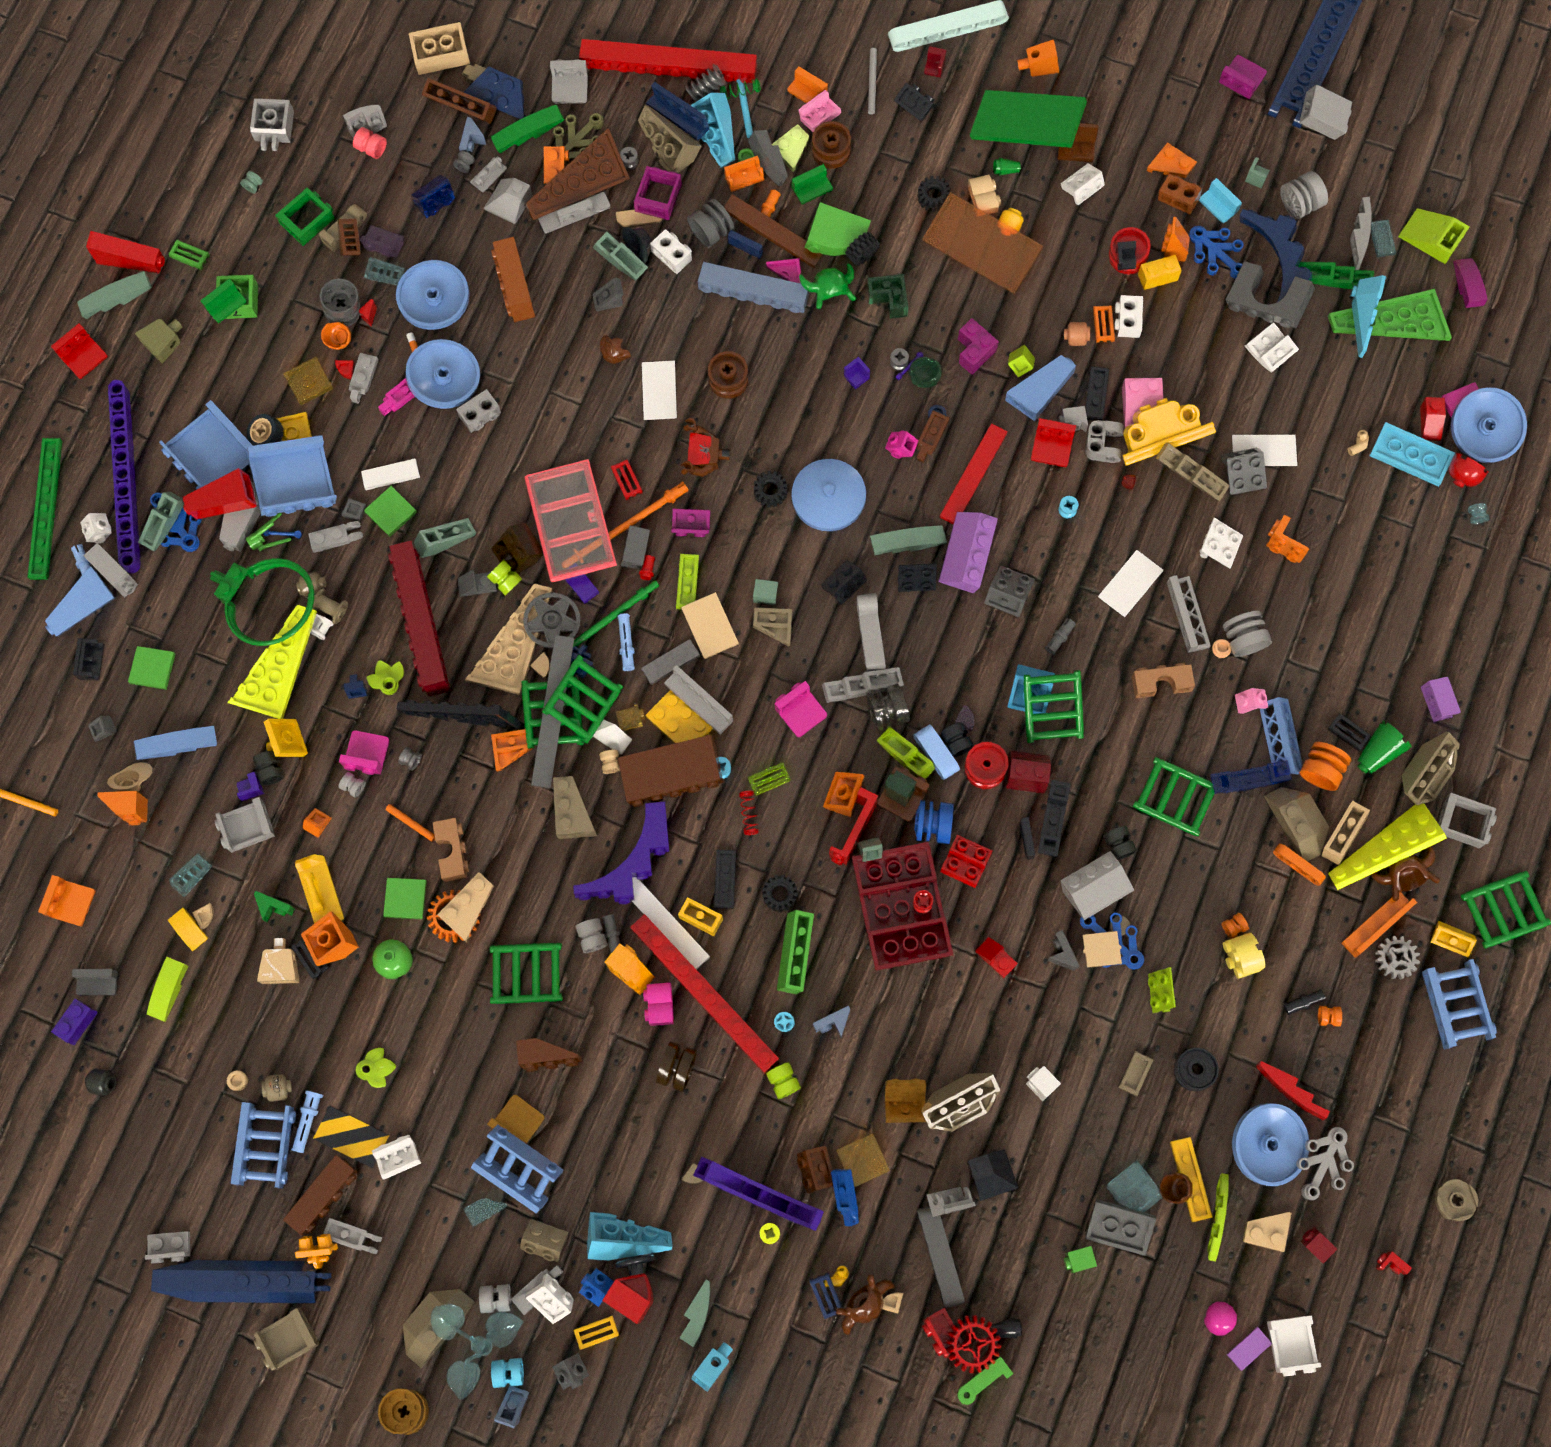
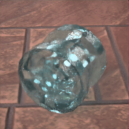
M1485 503L1474 504L1467 508L1468 513L1471 514V524L1484 523L1490 519L1489 514L1486 513L1487 504Z

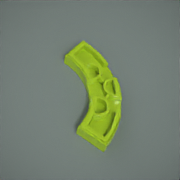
M1223 1173L1220 1174L1216 1187L1215 1223L1212 1224L1208 1243V1259L1215 1262L1221 1244L1228 1200L1229 1175Z

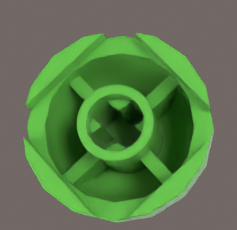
M389 939L377 945L373 952L372 961L379 975L386 979H397L408 973L412 966L413 957L406 944L399 940Z

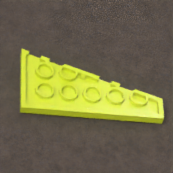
M297 605L273 640L282 637L283 634L291 630L302 618L306 607ZM312 609L305 624L293 636L280 643L270 645L268 649H265L250 670L248 677L240 684L238 691L233 698H230L228 703L278 719L284 718L316 617V610Z
M1424 803L1414 805L1328 874L1337 890L1447 839V837Z

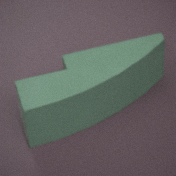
M608 232L593 246L607 261L635 281L648 268L622 242L619 243Z
M163 492L156 509L151 510L138 543L152 551H156L180 514L184 505L183 498L172 492Z
M878 837L858 842L859 854L863 862L882 858L883 847Z
M705 1280L684 1314L685 1317L690 1319V1322L680 1336V1339L692 1347H695L702 1333L709 1311L711 1286L708 1280Z

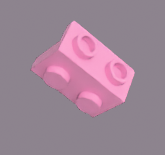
M826 90L799 109L801 122L812 132L821 123L831 121L841 114V108L829 98V93Z

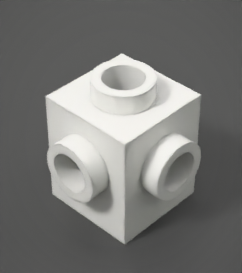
M89 513L80 522L86 542L103 543L112 533L106 513Z

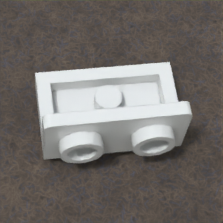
M410 1135L401 1136L395 1141L380 1145L372 1150L383 1180L421 1164L416 1145Z

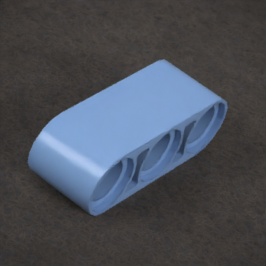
M930 724L913 734L915 741L925 756L933 762L935 770L942 780L947 779L960 770L958 763Z

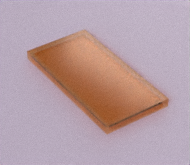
M951 192L922 238L923 242L1014 295L1043 249V245Z

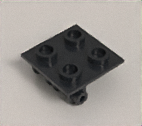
M937 563L898 565V592L936 590Z

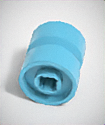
M522 1358L509 1359L508 1362H505V1360H494L491 1362L493 1388L506 1387L508 1383L511 1386L524 1384ZM508 1370H511L510 1376H508Z

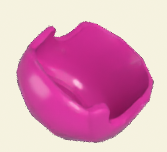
M1217 1301L1208 1307L1204 1323L1209 1332L1216 1336H1225L1234 1329L1237 1322V1314L1228 1303Z

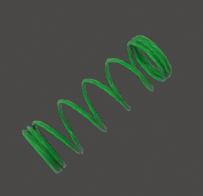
M758 78L752 79L753 91L760 92L761 88ZM744 81V83H745V93H744V94L741 93V91H740V89H739V86H738V82H737V89H738L737 96H738V93H739V92L741 93V95L744 96V95L746 94V89H747V91L749 92V90H748V88H747V85H746V81ZM729 84L730 96H731V93H732V95H733L734 97H737V96H735V95L733 94V92H732V90H731V85ZM720 86V93H725L727 98L725 86Z

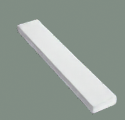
M633 877L634 900L632 902L697 970L710 956L642 882Z

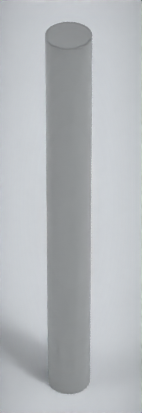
M870 48L869 114H875L876 48Z

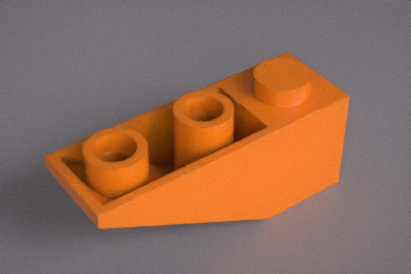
M1173 217L1171 224L1168 223L1161 252H1164V258L1176 255L1178 261L1185 262L1188 255L1190 237L1177 217Z

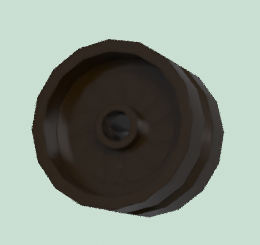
M670 1041L663 1055L656 1083L667 1086L674 1076L673 1089L684 1092L695 1066L697 1050L686 1047L680 1057V1044Z

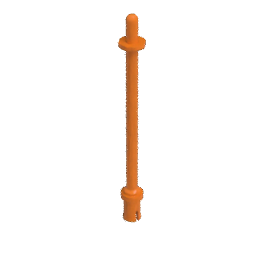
M682 481L674 488L664 491L665 493L662 498L608 533L610 540L666 503L673 504L676 502L677 498L689 492L687 486ZM602 537L580 552L574 549V556L563 562L562 568L568 569L578 561L584 564L583 558L603 545Z

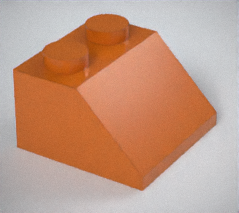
M98 792L97 796L129 825H140L141 822H147L148 799L139 792Z

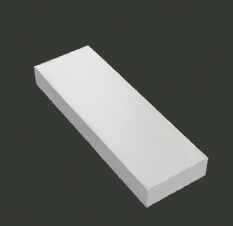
M416 459L361 471L365 490L420 478Z

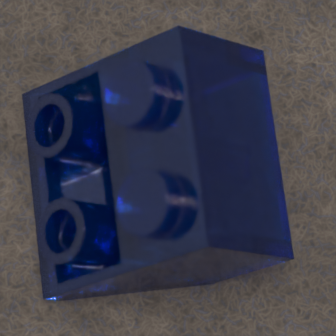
M442 175L437 176L411 194L414 204L426 219L429 216L435 215L444 206L450 205L455 199L450 181Z

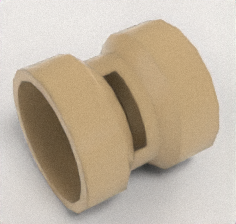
M607 750L599 754L600 760L603 762L602 771L604 774L620 771L617 760L619 758L618 750Z

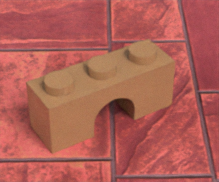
M1178 663L1173 667L1160 665L1155 667V669L1149 670L1143 667L1136 669L1132 675L1135 698L1155 696L1157 692L1156 682L1161 680L1170 683L1173 694L1192 692L1195 687L1191 664Z
M456 818L433 822L437 844L452 845L451 855L447 858L439 859L441 879L444 882L467 878V872L470 869L468 860L464 859V853H467L465 842L461 840V835L464 834L462 823H459Z

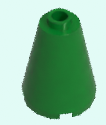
M1383 720L1357 759L1359 763L1357 767L1365 774L1367 772L1372 774L1408 751L1412 746L1409 741L1406 743L1403 741L1404 736L1388 722L1385 724Z

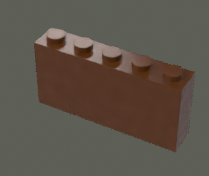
M712 735L618 758L626 801L633 805V807L642 806L645 804L644 802L651 800L652 802H659L663 800V797L667 796L671 798L679 797L682 795L681 793L687 791L689 793H696L700 791V788L704 787L709 789L716 788L720 783H724L715 739Z

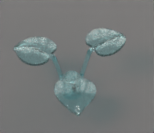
M445 1304L437 1306L432 1310L431 1325L434 1333L439 1338L451 1340L457 1332L472 1341L471 1349L475 1354L468 1357L465 1363L462 1361L453 1363L447 1371V1383L458 1399L463 1400L475 1388L480 1377L479 1365L470 1361L480 1358L481 1355H488L492 1351L493 1345L500 1348L508 1346L514 1340L519 1328L523 1324V1320L506 1312L495 1313L486 1321L485 1327L489 1332L486 1334V1338L482 1336L474 1338L459 1329L465 1321L464 1312L459 1306Z

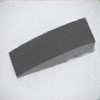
M767 130L753 131L748 142L754 156H758L760 166L778 186H782L788 175L779 146L771 145Z

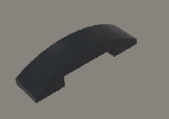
M1056 780L1051 781L1038 847L1039 854L1053 857L1058 856L1065 810L1071 787L1070 783Z

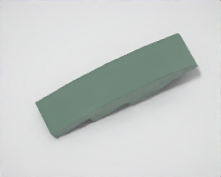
M143 271L111 283L89 294L77 303L82 317L88 319L101 310L107 312L119 303L125 305L152 287L147 273Z
M942 525L909 528L870 536L874 556L888 552L894 554L907 550L913 552L947 544Z

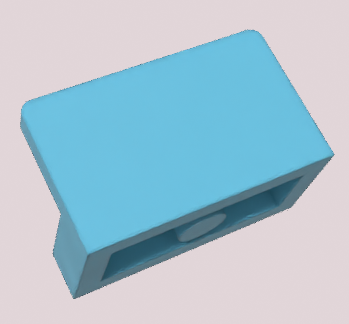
M1217 178L1211 182L1209 190L1199 199L1223 224L1239 211L1242 204Z

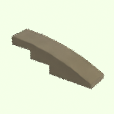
M1165 443L1156 456L1158 461L1217 501L1222 499L1230 485L1203 465H1199L1169 443Z

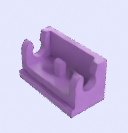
M1448 677L1430 680L1421 686L1433 722L1453 717L1452 715L1461 713Z

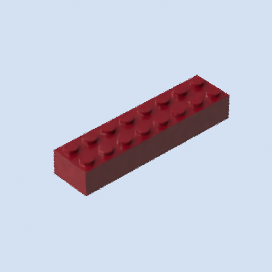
M412 540L389 546L391 553H388V557L394 569L392 574L398 586L396 591L402 603L400 608L406 620L404 623L405 629L411 639L408 642L410 650L414 654V658H412L413 664L418 674H420L417 676L419 687L422 688L423 692L426 691L429 697L450 692V684L418 552Z

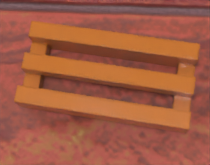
M1094 306L1093 317L1096 343L1109 340L1114 342L1112 306ZM1104 310H1108L1110 336H1107ZM1098 311L1101 314L1103 336H1100Z

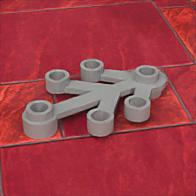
M1334 1127L1329 1130L1326 1137L1306 1141L1305 1148L1309 1152H1316L1321 1146L1328 1145L1324 1153L1308 1158H1299L1296 1162L1300 1170H1307L1311 1165L1320 1163L1311 1183L1305 1184L1301 1189L1302 1196L1305 1199L1316 1200L1319 1197V1186L1327 1169H1329L1332 1179V1187L1336 1190L1344 1189L1346 1183L1343 1178H1340L1334 1159V1154L1337 1150L1341 1160V1170L1345 1172L1353 1170L1354 1163L1348 1159L1344 1146L1347 1142V1133L1344 1129ZM1337 1134L1340 1135V1140H1339V1141L1336 1140V1135H1337ZM1311 1142L1315 1145L1314 1149L1310 1148ZM1302 1160L1306 1162V1166L1304 1168L1301 1166ZM1346 1162L1349 1163L1348 1169H1346L1344 1166ZM1337 1180L1341 1182L1340 1187L1336 1186ZM1311 1188L1315 1190V1194L1313 1196L1310 1194Z

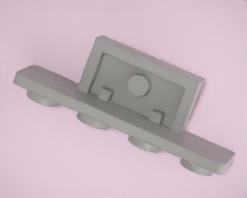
M601 192L540 217L538 220L544 233L547 234L610 209L611 206L605 192Z

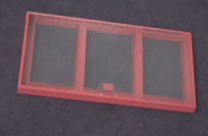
M589 459L529 474L524 477L551 582L617 566Z

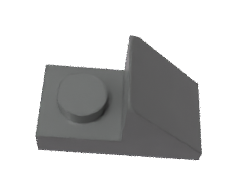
M614 277L592 294L596 311L623 306L622 296L624 294L619 278Z
M471 570L458 578L460 597L497 592V585L487 578L491 572L475 574L474 570Z
M1063 930L1055 933L1053 936L1054 940L1052 941L1057 951L1060 950L1061 953L1050 957L1048 961L1073 971L1077 970L1079 964Z

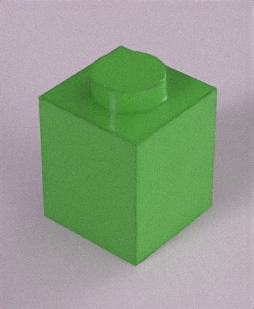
M1091 1246L1067 1252L1064 1258L1066 1269L1070 1270L1071 1273L1097 1267Z

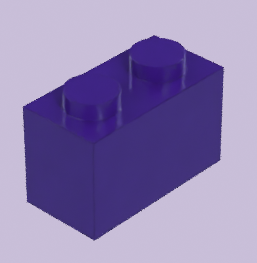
M74 999L51 1032L65 1042L75 1045L98 1012L84 1002Z

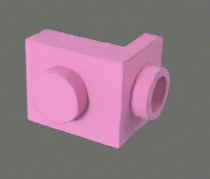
M1251 688L1235 695L1238 713L1244 714L1257 708H1268L1264 689Z

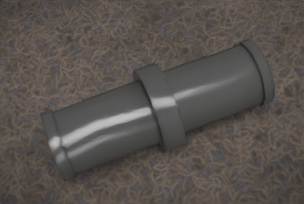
M1066 618L1061 627L1053 633V638L1045 646V650L1055 655L1061 644L1067 641V636L1076 626L1075 622Z
M614 914L602 917L606 931L605 938L608 940L611 953L620 944V931H617Z

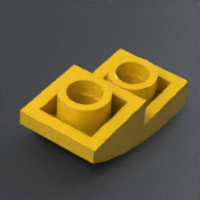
M184 907L168 919V922L192 951L209 938Z

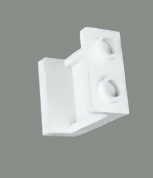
M1312 1316L1267 1321L1277 1373H1283V1376L1296 1375L1295 1371L1303 1370L1304 1373L1316 1372V1368L1321 1367V1363L1317 1359L1312 1334Z

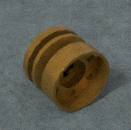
M395 1389L388 1392L382 1398L378 1409L381 1425L385 1430L393 1434L410 1435L418 1432L425 1425L429 1415L428 1403L424 1396L415 1390ZM403 1409L410 1411L409 1415L402 1413Z

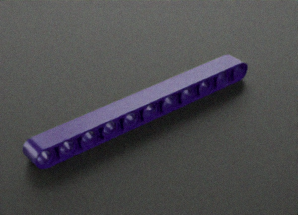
M113 380L108 385L118 561L126 572L136 573L140 569L141 562L140 546L138 543L139 530L130 392L122 381ZM126 508H129L127 512L123 513ZM131 525L128 530H124L126 526ZM132 542L129 547L125 548L126 544ZM129 560H133L130 565H126Z

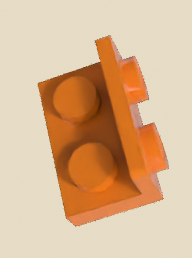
M544 146V184H547L566 167V161H569V150H566L565 146Z

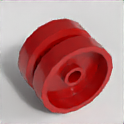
M1128 227L1119 230L1112 237L1109 261L1116 271L1127 275L1139 272L1141 264L1147 263L1151 245L1146 233L1138 228ZM1136 241V269L1118 270L1117 242Z
M981 742L974 745L968 752L964 765L968 781L980 789H992L998 786L1004 780L1009 766L1008 756L1003 748L992 742Z

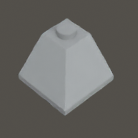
M516 178L501 179L486 203L484 210L516 224L526 208L525 203L533 196L530 185Z

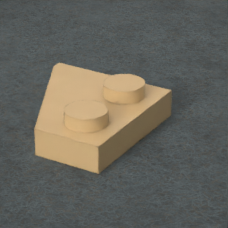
M1287 1212L1246 1222L1242 1242L1284 1252L1291 1213Z

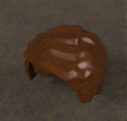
M604 335L600 340V351L607 362L617 364L631 357L629 350L621 348L622 339L617 337L611 339L610 336Z

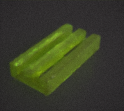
M784 763L748 777L755 796L791 781ZM782 769V772L770 776L766 779H763L759 782L754 783L753 781L772 772ZM782 776H785V778L780 779V780H778V781H776V782H773V783H771V784H769V785H766V786L761 787V788H759V789L756 788V787H759V786H761V785H763V784H766V783H768V782H770V781H773V780H775V779H778V778H780V777H782Z

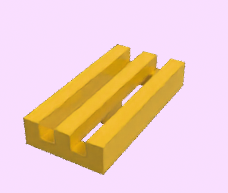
M613 1316L574 1330L580 1350L620 1336ZM610 1321L611 1323L610 1326L580 1336L579 1332ZM613 1330V1333L585 1344L582 1343V1340Z

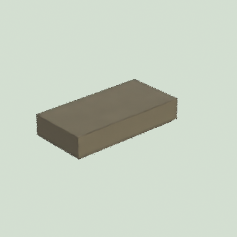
M1135 1051L1118 1088L1137 1097L1153 1059Z

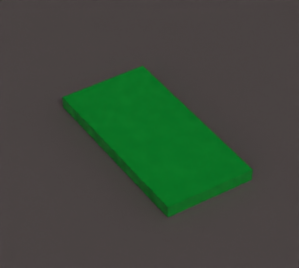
M985 90L970 137L973 140L1072 148L1087 100L1086 97Z

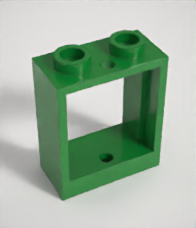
M308 188L303 190L275 215L279 224L302 246L307 244L335 219L332 213L333 208L327 202L323 203L316 191L312 192ZM311 200L323 212L303 230H300L289 218Z

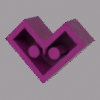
M972 318L959 330L958 340L967 347L960 354L959 364L973 375L998 348L999 341Z

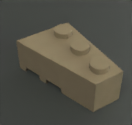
M573 776L553 778L555 825L558 839L597 836Z

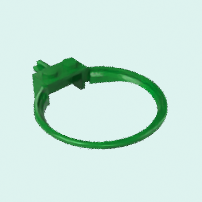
M272 558L259 561L247 568L233 563L226 575L217 570L210 573V580L220 584L214 595L225 604V618L229 628L235 636L248 644L268 646L285 641L298 632L310 616L315 593L313 582L305 569L293 561ZM276 567L293 569L303 577L309 590L307 607L299 622L291 630L283 634L282 637L274 640H255L243 634L236 623V605L230 600L245 577L254 579V574L258 576Z

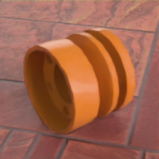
M1314 742L1311 747L1312 750L1308 754L1309 759L1305 760L1299 772L1300 776L1319 788L1336 791L1343 779L1341 773L1347 771L1351 757L1343 750L1331 744Z

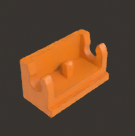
M758 156L724 167L725 179L731 192L764 181L763 168L760 167Z

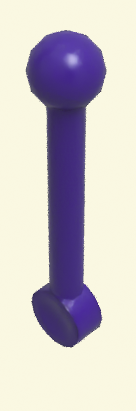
M918 352L905 369L897 374L896 379L900 380L918 359H922L923 353Z

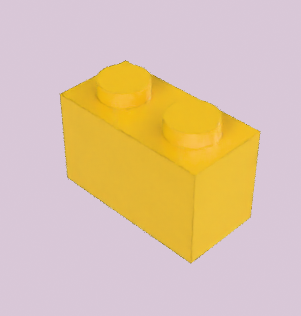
M1176 255L1141 264L1138 276L1143 290L1178 281L1182 270Z
M688 897L678 914L679 919L712 936H715L723 921L721 914Z

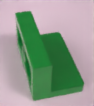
M824 164L792 179V189L802 205L833 190L827 178V169Z
M230 278L200 300L204 308L217 323L223 321L247 302Z

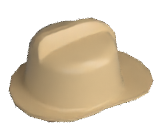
M134 763L110 776L107 784L112 789H115L116 792H139L141 783L150 777L153 768L148 763Z

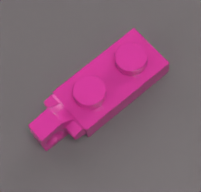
M406 378L385 394L384 402L378 406L379 411L386 416L391 411L399 410L415 397L407 385Z

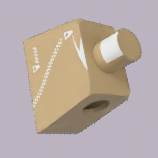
M275 938L274 948L263 951L257 981L261 984L299 983L296 953L292 949H286V939Z

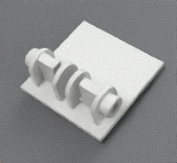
M1213 518L1203 541V546L1199 551L1201 553L1200 556L1202 558L1210 556L1226 567L1231 568L1243 535Z

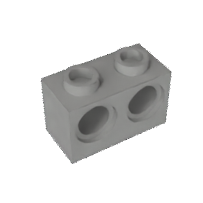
M487 389L456 409L458 416L471 433L480 430L485 423L495 420L501 414L499 405ZM491 405L490 409H484L485 406ZM472 415L476 416V418L472 420L468 419Z

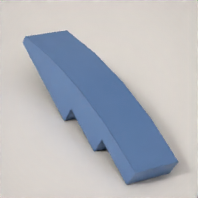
M214 726L175 731L134 741L137 760L175 756L176 753L196 751L197 748L217 745Z

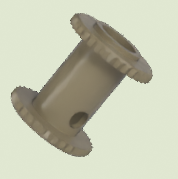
M322 588L314 596L312 609H319L333 617L332 623L338 624L347 611L348 602L344 600L339 604L326 597V590Z

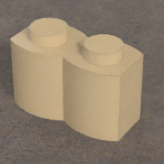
M990 175L968 179V190L976 216L980 217L997 213L999 206H1001L1000 196H996L994 191L996 190L995 180H991Z

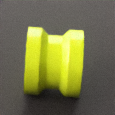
M766 1223L761 1227L760 1238L763 1242L774 1244L778 1241L780 1230L775 1224Z

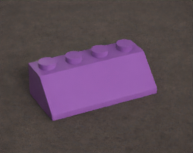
M978 512L956 513L938 582L971 593H975L980 588L998 518Z

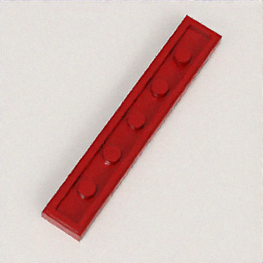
M994 424L990 425L940 514L941 519L954 524L956 513L965 511L1008 431Z

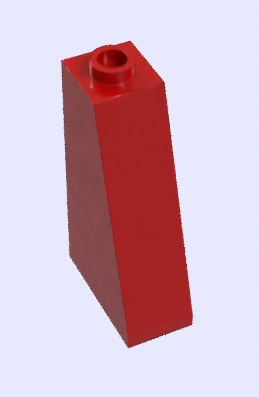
M90 231L86 248L97 264L160 273L161 267L165 264V258L157 248Z
M239 468L183 497L184 511L196 519L257 507L250 476Z

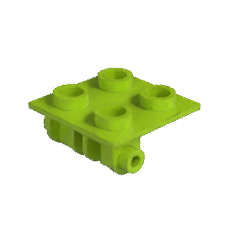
M1171 967L1148 974V985L1151 995L1150 1005L1153 1013L1161 1011L1170 1012L1171 1008L1176 1007Z

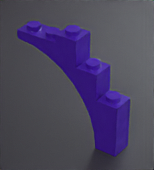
M665 802L645 803V821L642 834L631 854L619 867L606 876L589 883L573 886L575 898L589 900L591 897L598 896V898L603 899L614 895L615 902H619V904H628L634 900L633 877L643 880L647 879L648 876H652L650 854L664 855L666 852H670Z
M701 1157L693 1176L727 1193L816 1231L821 1222L824 1211L766 1187L704 1157Z

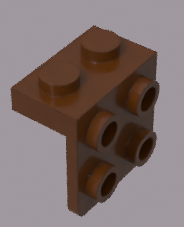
M895 766L888 784L878 799V805L909 822L913 819L920 800H923L926 796L930 784L921 776L915 777L911 775L908 769Z

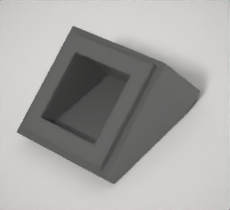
M99 716L88 725L95 742L117 732L110 716Z

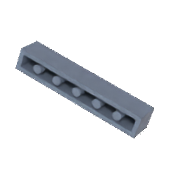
M703 262L698 279L699 290L705 293L713 292L723 297H735L740 301L748 300L758 305L766 304L776 309L784 308L793 313H804L809 296V291L805 290L800 283Z

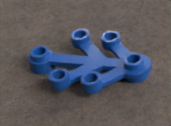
M1195 226L1189 232L1191 241L1195 243L1193 260L1196 263L1204 261L1203 244L1208 248L1207 273L1209 275L1217 273L1219 269L1216 264L1217 256L1230 268V276L1236 279L1239 271L1235 268L1241 269L1243 264L1234 262L1222 250L1240 252L1244 246L1243 242L1237 239L1233 243H1213L1210 240L1211 238L1227 240L1230 236V230L1222 228L1220 231H1206L1202 226ZM1225 232L1227 236H1223L1221 233ZM1200 255L1202 259H1198L1196 256ZM1210 267H1214L1215 271L1210 270Z
M154 493L151 496L150 502L154 508L157 507V502L160 500L162 493ZM182 507L178 520L176 519L169 531L178 533L181 538L169 537L167 535L165 537L168 538L167 542L161 543L163 547L178 545L186 552L197 550L200 541L196 536V532L202 519L193 521L194 517L190 515L189 520L191 523L187 533L184 529L187 513ZM190 541H193V544L191 546H188V543Z
M1113 913L1110 916V922L1113 925V932L1117 931L1119 945L1122 947L1120 954L1123 955L1121 957L1122 964L1117 965L1125 964L1130 969H1139L1144 963V956L1137 950V928L1130 925L1125 930L1129 938L1128 950L1122 945L1120 925L1122 916L1119 913ZM1093 915L1089 917L1092 920V923L1089 925L1084 923L1082 917L1080 918V925L1084 929H1092L1095 933L1107 932L1096 923ZM1118 915L1120 918L1119 922H1113L1112 917ZM1129 928H1133L1135 930L1134 935L1128 934ZM1136 956L1138 962L1132 963L1130 958Z

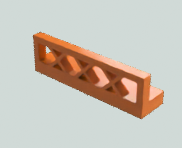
M1399 891L1398 901H1393L1391 897L1342 942V945L1354 957H1357L1417 903L1416 900L1413 898L1409 901Z

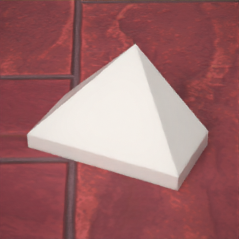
M606 720L602 721L593 735L594 738L610 749L618 750L621 756L632 742V739L618 726Z

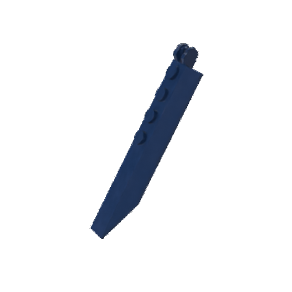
M195 1260L154 1269L152 1272L151 1291L192 1302L316 1303L315 1291L331 1290V1286L328 1285L316 1286V1278L329 1279L332 1273H317L313 1263L308 1264L307 1261Z

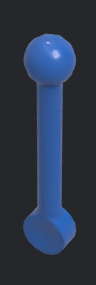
M267 530L263 533L264 536H295L297 539L302 537L300 531L293 533Z

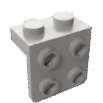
M558 59L550 61L552 102L555 104L586 103L588 88L586 60L564 61Z

